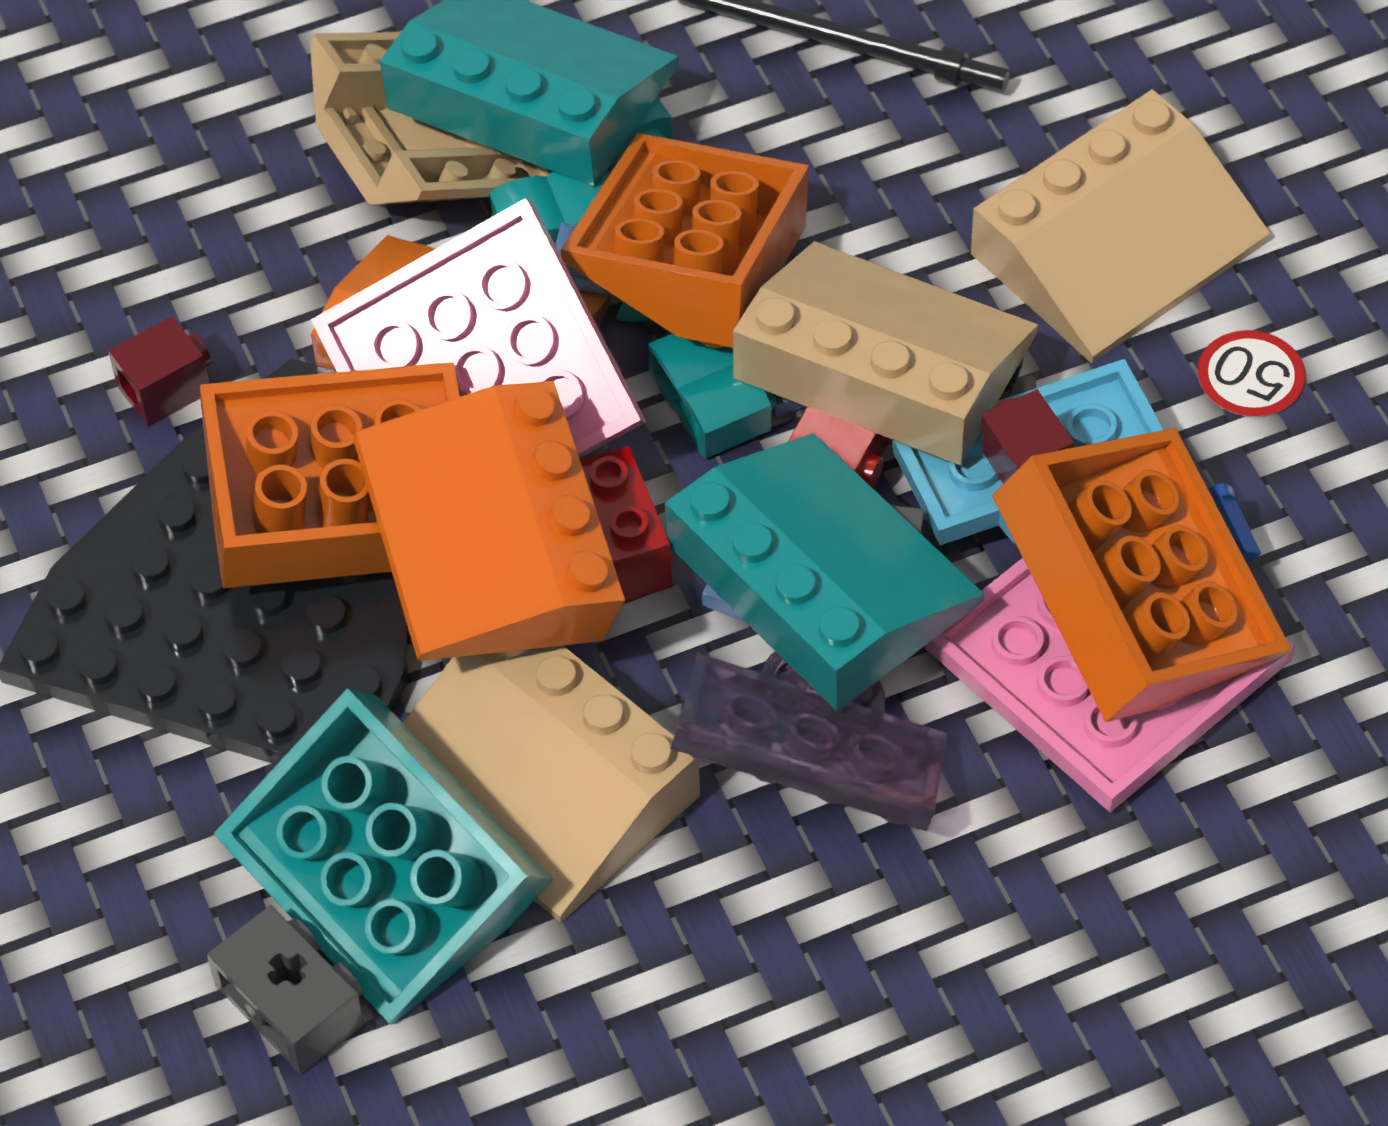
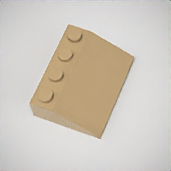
M1152 89L973 208L971 255L1093 364L1270 241L1271 233L1195 125Z
M814 241L760 287L734 328L733 378L961 466L981 432V413L992 409L997 404L1036 336L1038 324Z
M565 646L453 657L403 721V724L553 879L534 901L560 923L700 797L699 755Z

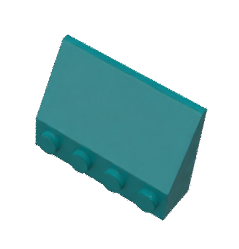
M443 0L410 20L379 62L388 109L595 187L679 65V58L677 55L526 0Z
M814 433L715 466L664 503L667 538L670 548L836 712L984 601V593Z
M347 688L213 833L292 919H299L310 930L317 940L320 950L333 964L337 962L342 963L354 975L363 990V996L389 1024L396 1023L506 931L553 881L546 871L377 696Z

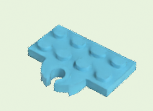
M1125 359L1005 398L1016 399L1038 389L1074 441V447L1164 430ZM981 432L961 466L892 440L893 453L921 509H924V515L939 546L996 526H1000L1010 540L1015 543L992 497L1003 483L982 453Z

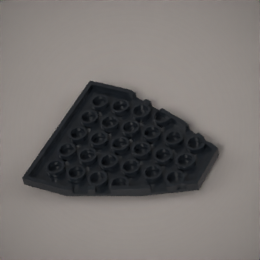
M291 358L266 378L334 373L337 371ZM201 425L186 436L50 568L0 662V680L8 685L277 765L347 688L377 696L394 712L407 684L408 664L406 656L409 629L392 572L223 588L214 531L204 428Z

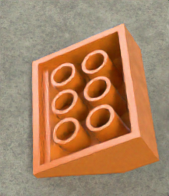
M637 133L561 248V257L565 264L677 337L700 341L703 345L713 348H733L734 328L760 287L784 267L805 229L809 165Z
M454 362L200 384L214 531L223 588L392 572L353 438L356 431L460 397Z
M554 381L494 385L356 431L353 438L418 661L600 642L604 640L625 602V598Z
M1176 428L1033 455L992 495L1105 722L1156 710L1284 657L1292 650Z

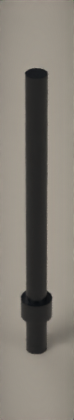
M678 0L680 4L931 72L934 73L935 80L959 86L961 81L1004 92L1010 77L1009 69L969 59L968 52L944 46L939 51L757 0Z

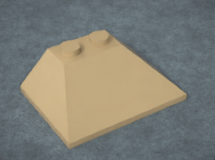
M401 32L313 34L310 41L316 127L369 205L490 198V193L505 183L529 176H548L553 172L388 109L379 61Z

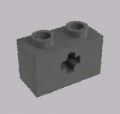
M269 905L208 952L207 957L215 986L286 1061L302 1075L364 1026L359 997L363 995V990L354 975L342 963L337 962L331 966L318 953L320 947L317 940L299 919L294 918L288 922L272 905Z

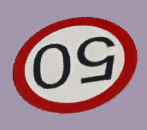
M1241 330L1222 335L1205 348L1198 362V379L1205 394L1219 407L1242 416H1267L1286 409L1296 401L1305 384V368L1298 353L1284 340L1266 332Z

